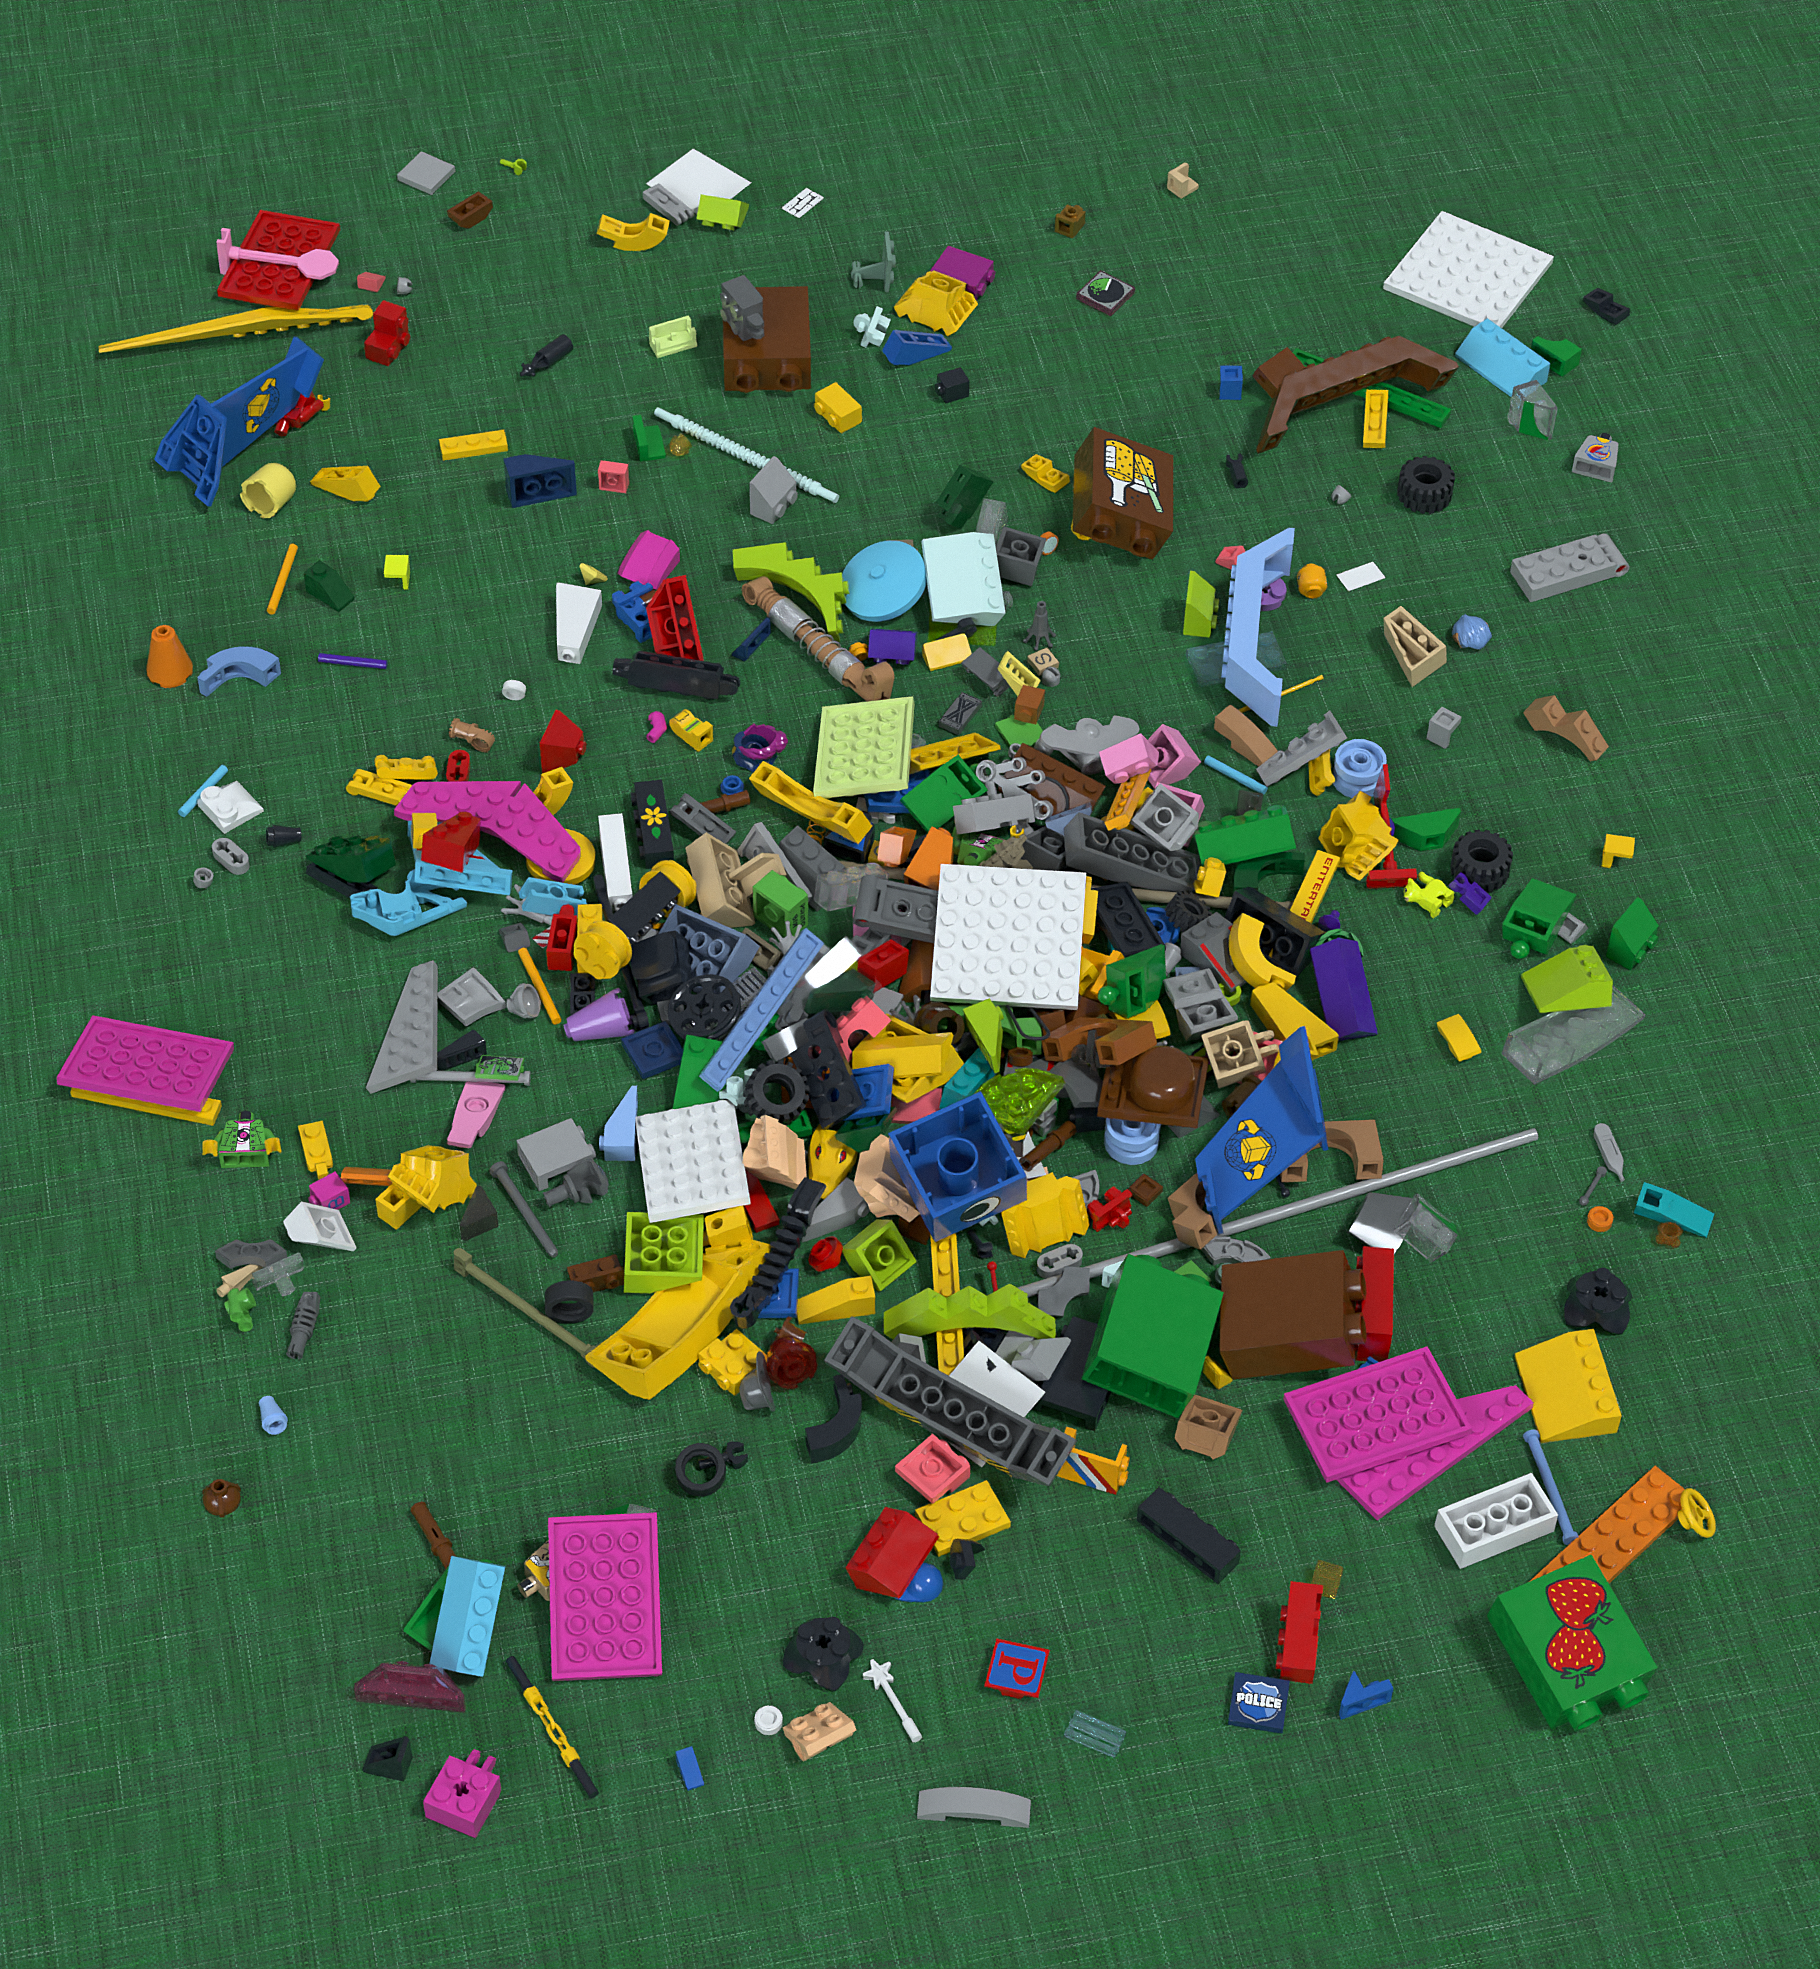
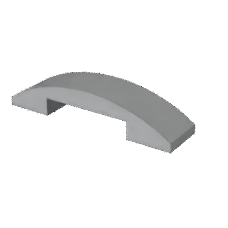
M944 1787L919 1791L917 1819L945 1821V1816L1001 1820V1826L1029 1828L1031 1800L1015 1794L983 1788Z

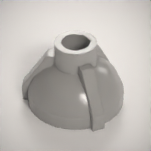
M519 984L510 998L507 999L509 1012L523 1018H534L539 1015L541 1000L536 989L531 984Z

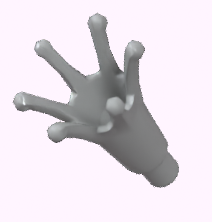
M515 884L514 888L519 894L521 887ZM509 895L506 896V899L518 905V909L502 908V913L505 915H524L551 926L552 915L523 911L522 904L525 899L519 901Z
M785 921L787 930L785 938H782L775 927H772L771 931L777 936L779 942L774 938H769V942H773L785 955L798 937L802 925H798L794 937L790 931V922Z

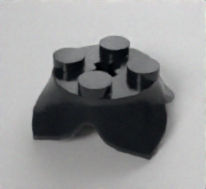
M1599 1268L1597 1271L1577 1275L1570 1279L1567 1284V1290L1570 1292V1295L1564 1307L1566 1325L1587 1327L1597 1322L1603 1330L1609 1333L1623 1334L1630 1320L1629 1302L1632 1300L1630 1289L1607 1268Z
M837 1617L810 1619L799 1626L796 1635L788 1643L783 1657V1667L796 1674L809 1672L819 1686L836 1691L848 1677L850 1661L858 1659L862 1655L864 1644L861 1638L853 1630L842 1625ZM821 1645H826L827 1648L822 1649Z

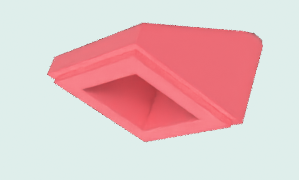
M364 272L357 276L358 288L378 292L386 278L382 275Z
M1243 546L1224 547L1215 562L1232 570V565H1237V556L1246 551Z

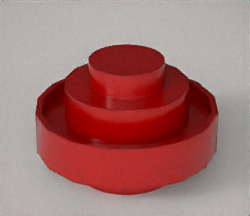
M834 1236L819 1240L811 1249L808 1260L809 1264L817 1271L835 1268L841 1261L842 1243Z

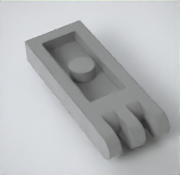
M659 183L643 192V199L677 226L682 221H687L688 217L692 218L695 216L691 208Z

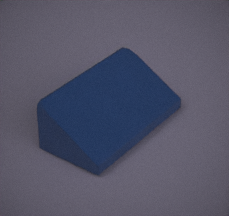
M765 618L732 652V656L745 662L771 634L770 618Z

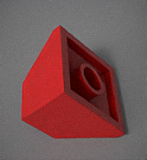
M555 710L540 741L542 774L560 767L564 769L576 764L580 755H584L587 743L584 742L583 731L559 710Z

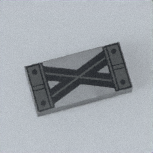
M961 692L939 720V727L959 735L981 708L982 700Z

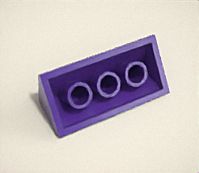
M1337 938L1311 948L1310 953L1325 1023L1339 1035L1338 1041L1377 1035L1378 1032L1358 941Z

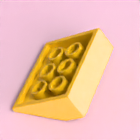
M886 1013L891 1021L875 1037L868 1034L864 1039L923 1035L928 1033ZM951 1045L943 1075L893 1079L892 1096L905 1103H909L947 1083L964 1065V1062ZM852 1060L849 1062V1066H850L851 1070H852Z
M1594 1329L1568 1332L1515 1353L1514 1357L1526 1396L1534 1402L1531 1413L1540 1435L1541 1443L1617 1433L1622 1415Z

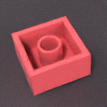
M601 460L598 468L599 490L626 493L629 486L628 464Z

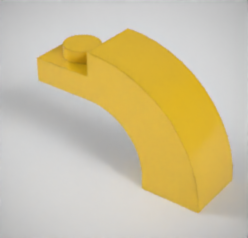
M650 213L643 222L628 224L602 214L597 234L613 240L614 248L627 251H641L658 245L665 238L670 220Z
M560 767L541 774L540 783L533 793L550 813L554 815L567 801L573 787V781L565 770Z

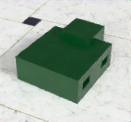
M959 465L936 501L943 508L939 517L951 526L962 529L968 518L970 519L993 481L982 472ZM962 475H964L965 477L960 483L959 480L962 477ZM949 496H952L951 499L949 500V502L946 503V500L948 499V497H949Z

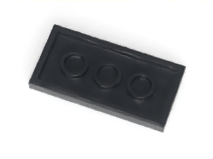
M1128 882L1091 888V890L1098 891L1096 919L1115 951L1121 952L1126 958L1160 944L1165 945Z

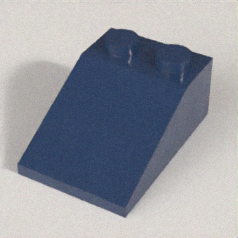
M527 454L503 459L506 491L512 508L577 495L575 463L573 460Z

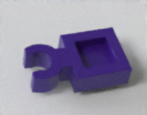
M1461 872L1449 884L1453 891L1459 892L1462 895L1459 899L1476 915L1483 910L1492 898L1475 881L1470 884L1467 877Z

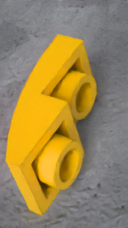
M1035 454L1021 465L1024 472L1033 480L1054 493L1070 482L1068 474L1054 469L1052 461Z
M1459 1014L1437 1022L1438 1031L1446 1039L1449 1050L1459 1062L1482 1053L1475 1037Z

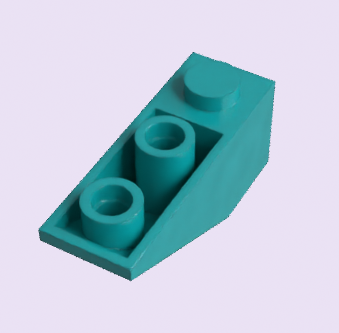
M1645 1182L1634 1210L1635 1214L1706 1238L1714 1217V1213L1669 1190Z

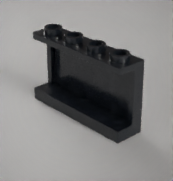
M1073 1316L1069 1325H1064L1060 1338L1068 1337L1071 1342L1049 1380H1044L1042 1386L1038 1385L1045 1393L1036 1403V1411L1042 1412L1043 1407L1046 1406L1085 1419V1428L1095 1431L1112 1391L1081 1379L1098 1324Z

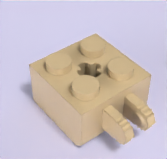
M1241 1021L1201 1035L1219 1088L1242 1081V1078L1247 1074L1257 1076L1266 1073L1262 1058L1279 1051V1047L1276 1044L1258 1049L1257 1044L1270 1040L1274 1037V1033L1268 1030L1254 1035L1249 1021ZM1235 1051L1237 1055L1232 1057L1230 1052Z

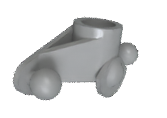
M1115 715L1112 717L1109 725L1102 726L1101 723L1092 718L1080 719L1075 726V730H1067L1057 724H1053L1041 733L1040 740L1036 744V750L1046 755H1050L1054 750H1059L1081 770L1082 774L1093 775L1104 770L1099 752L1136 736L1139 732V725L1133 719Z

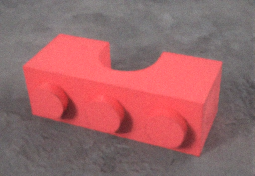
M868 996L859 998L852 1005V1010L846 1016L842 1015L836 1020L838 1031L843 1040V1043L840 1045L848 1063L852 1060L853 1055L848 1046V1038L853 1031L863 1029L872 1037H875L891 1021ZM819 1046L815 1047V1049H816V1050L818 1051V1053L820 1054V1053H821L820 1047H819Z

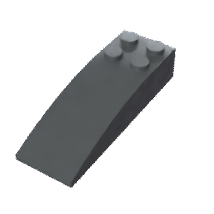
M1080 812L1063 828L1067 866L1118 883L1128 882L1130 886L1166 892H1182L1185 890L1187 893L1200 894L1196 893L1194 888V881L1197 880L1200 867L1199 855L1183 849L1169 851L1150 837L1125 828L1120 830L1114 828L1108 831L1104 823L1105 821Z

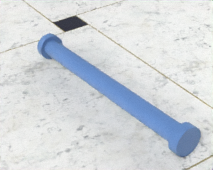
M1529 1430L1523 1434L1525 1442L1529 1443L1552 1506L1558 1514L1557 1519L1563 1532L1562 1540L1565 1545H1569L1576 1538H1579L1578 1534L1573 1531L1539 1443L1540 1435L1538 1430Z

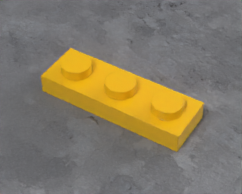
M1366 390L1363 448H1385L1388 390Z
M504 430L439 439L443 461L508 451Z

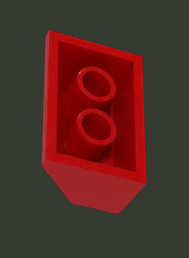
M885 1507L845 1568L857 1589L900 1599L939 1539V1536L907 1511Z

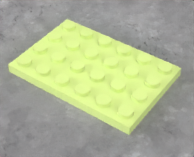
M913 696L822 707L813 790L814 797L821 796L825 799H830L832 797L854 796L867 793L875 794L878 792L908 789L915 706Z

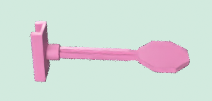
M226 228L221 229L222 240L217 239L220 274H226L233 259L240 260V258L298 266V269L307 278L320 280L335 274L339 265V260L331 251L314 249L301 255V257L244 250L241 247L232 246L231 231Z

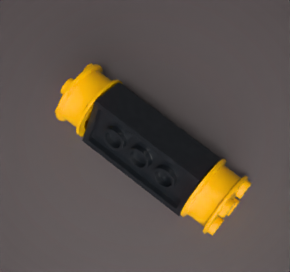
M664 860L656 863L651 871L641 878L640 890L607 921L593 922L586 932L581 933L576 938L573 953L575 959L584 970L596 979H610L614 977L620 968L626 966L631 960L632 946L641 939L638 936L639 934L645 936L653 928L652 922L657 924L663 917H668L675 904L685 908L694 901L697 886L695 880L684 867L673 860Z

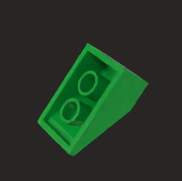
M686 1035L672 1109L722 1100L719 1099V1092L726 1089L727 1085L725 1084L717 1092L701 1079L699 1075L723 1041Z

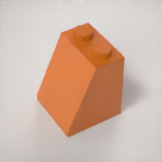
M931 827L904 873V884H913L917 887L939 891L941 864L953 865V837L947 830Z

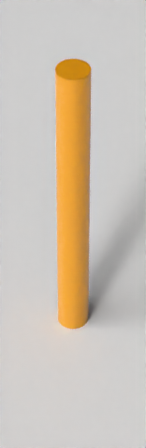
M290 544L267 607L269 614L273 615L277 610L298 549L295 544Z
M527 948L519 949L518 954L552 1023L559 1024L562 1019Z

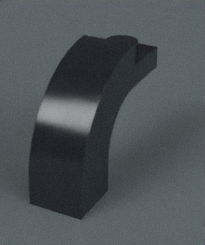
M842 1374L833 1376V1391L839 1408L837 1415L827 1423L805 1428V1443L811 1464L826 1461L840 1455L851 1446L859 1433L862 1419L860 1393L853 1395L851 1383L846 1384L845 1377Z

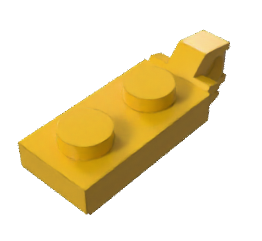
M323 1121L299 1125L298 1129L308 1171H316L318 1180L328 1175L327 1169L333 1167Z

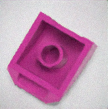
M649 530L640 533L629 549L617 574L634 582L639 581L643 585L650 583L653 589L657 590L662 581L669 576L680 562L679 548L672 539H665L651 533Z

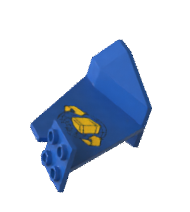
M293 337L285 360L212 404L201 395H196L161 440L154 460L166 471H181L197 485L194 495L207 506H211L219 487L222 467L296 407L300 394L306 398L310 397L324 359L298 337Z
M1305 1026L1299 1027L1279 1045L1281 1060L1195 1158L1199 1182L1203 1181L1204 1190L1206 1191L1205 1202L1207 1211L1212 1217L1213 1224L1217 1227L1218 1234H1223L1222 1219L1319 1143L1323 1151L1329 1150L1316 1071L1312 1065Z

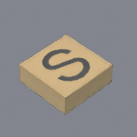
M1048 648L1027 657V662L1039 676L1042 675L1047 667L1059 668V661Z

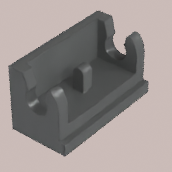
M979 647L962 662V666L966 669L965 671L968 673L972 672L990 687L995 696L1001 695L1010 687L997 669L1000 663Z

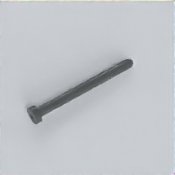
M500 1161L492 1165L489 1170L492 1177L500 1180L548 1255L552 1258L558 1255L557 1248L508 1176L506 1164Z

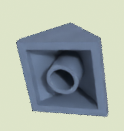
M1089 802L1052 815L1045 820L1046 827L1064 835L1063 828L1078 812L1090 816L1092 812L1091 803Z

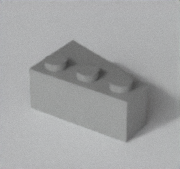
M1001 793L963 799L961 800L962 805L953 806L957 834L1035 822L1031 794L1002 798Z

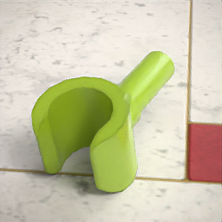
M504 159L500 160V164L514 169L516 175H521L522 169L526 170L527 162L523 159H517L515 163Z

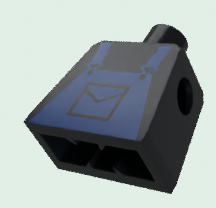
M862 811L872 827L859 844L829 830L823 837V848L835 857L856 864H866L875 839V824L871 822V814Z

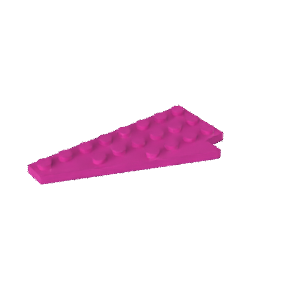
M1516 1385L1457 1399L1472 1427L1470 1435L1336 1480L1378 1521L1531 1410L1534 1402Z

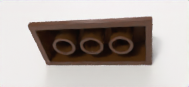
M1022 743L1013 758H1024L1026 768L1019 772L1007 771L1004 777L1011 779L1030 774L1033 770H1042L1045 776L1057 780L1065 788L1069 797V809L1090 802L1092 806L1091 816L1106 786ZM1019 760L1016 761V767L1018 769L1021 767V762ZM1044 780L1041 784L1030 783L1025 787L1024 791L1039 801L1047 800L1052 804V815L1064 812L1066 807L1065 796L1057 784ZM999 786L997 791L1003 793L1002 787ZM1043 805L1042 812L1046 814L1048 809Z

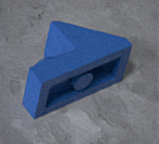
M1353 1671L1340 1706L1339 1717L1341 1720L1391 1702L1393 1686L1389 1679L1382 1682H1371L1363 1688L1358 1676Z

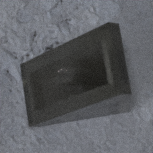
M476 1186L461 1220V1240L467 1241L499 1227L497 1211L482 1186Z

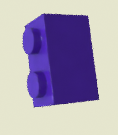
M872 628L869 636L868 657L873 658V662L878 663L887 662V659H896V664H909L910 660H915L918 632Z

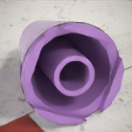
M616 988L569 1016L567 1023L564 1024L567 1037H572L574 1041H584L634 1034V1029L629 1030L628 1028L632 1021L625 1000L617 996L618 993H621L620 989Z

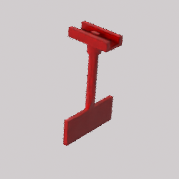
M1383 764L1373 796L1374 805L1379 808L1380 816L1385 824L1390 827L1389 812L1386 804L1390 793L1388 764ZM1392 849L1384 857L1383 870H1369L1366 878L1367 889L1406 887L1409 878L1413 881L1417 879L1416 869H1397V862L1394 861Z

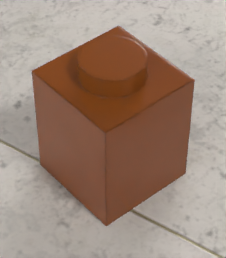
M1023 685L1015 703L1014 719L1036 725L1044 707L1045 690Z

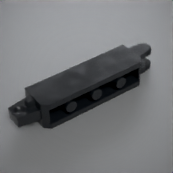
M637 651L632 659L615 658L612 670L613 675L628 679V684L634 685L637 688H653L660 692L672 691L684 696H702L704 699H718L719 695L733 696L737 693L741 683L737 676L724 674V668L721 664L645 651Z

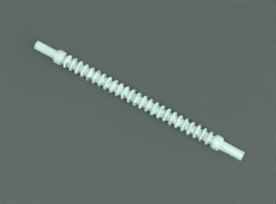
M659 407L654 412L655 416L670 422L672 427L685 431L687 434L690 433L691 436H696L697 439L701 438V441L706 440L707 444L716 445L717 449L726 450L728 454L731 453L732 456H736L738 459L742 458V461L747 460L748 464L757 465L759 469L763 468L770 460L769 458L766 459L765 456L761 457L755 451L750 452L749 448L740 447V444H735L734 441L730 442L724 436H720L717 433L714 434V431L709 432V429H704L703 426L699 427L693 421L689 422L688 419H684L679 414L673 415ZM787 469L796 481V486L799 485L800 489L804 488V491L809 490L810 494L814 496L820 495L834 503L838 501L839 495L822 487L821 483L812 481V479L807 480L806 476L802 477V474H797L796 471L792 472L791 469Z

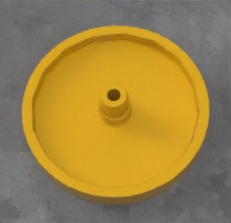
M565 829L581 849L580 860L563 882L575 885L584 881L592 873L595 866V849L587 837L576 831ZM526 857L527 868L534 878L553 881L543 874L542 868Z

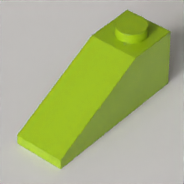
M989 998L964 1008L963 1013L967 1028L994 1073H997L1000 1069L1003 1034L1001 1020L1004 1017L1000 1007H995Z

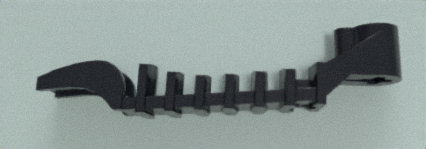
M804 1177L794 1191L788 1204L787 1216H782L781 1218L784 1228L777 1229V1241L770 1244L771 1253H765V1264H759V1275L752 1277L753 1287L747 1286L745 1291L739 1297H736L730 1305L734 1322L738 1327L744 1329L752 1327L756 1323L762 1309L766 1305H770V1299L776 1293L777 1285L779 1282H782L784 1272L788 1270L790 1261L795 1257L796 1249L800 1247V1242L806 1236V1230L811 1225L816 1205L826 1188L824 1183Z

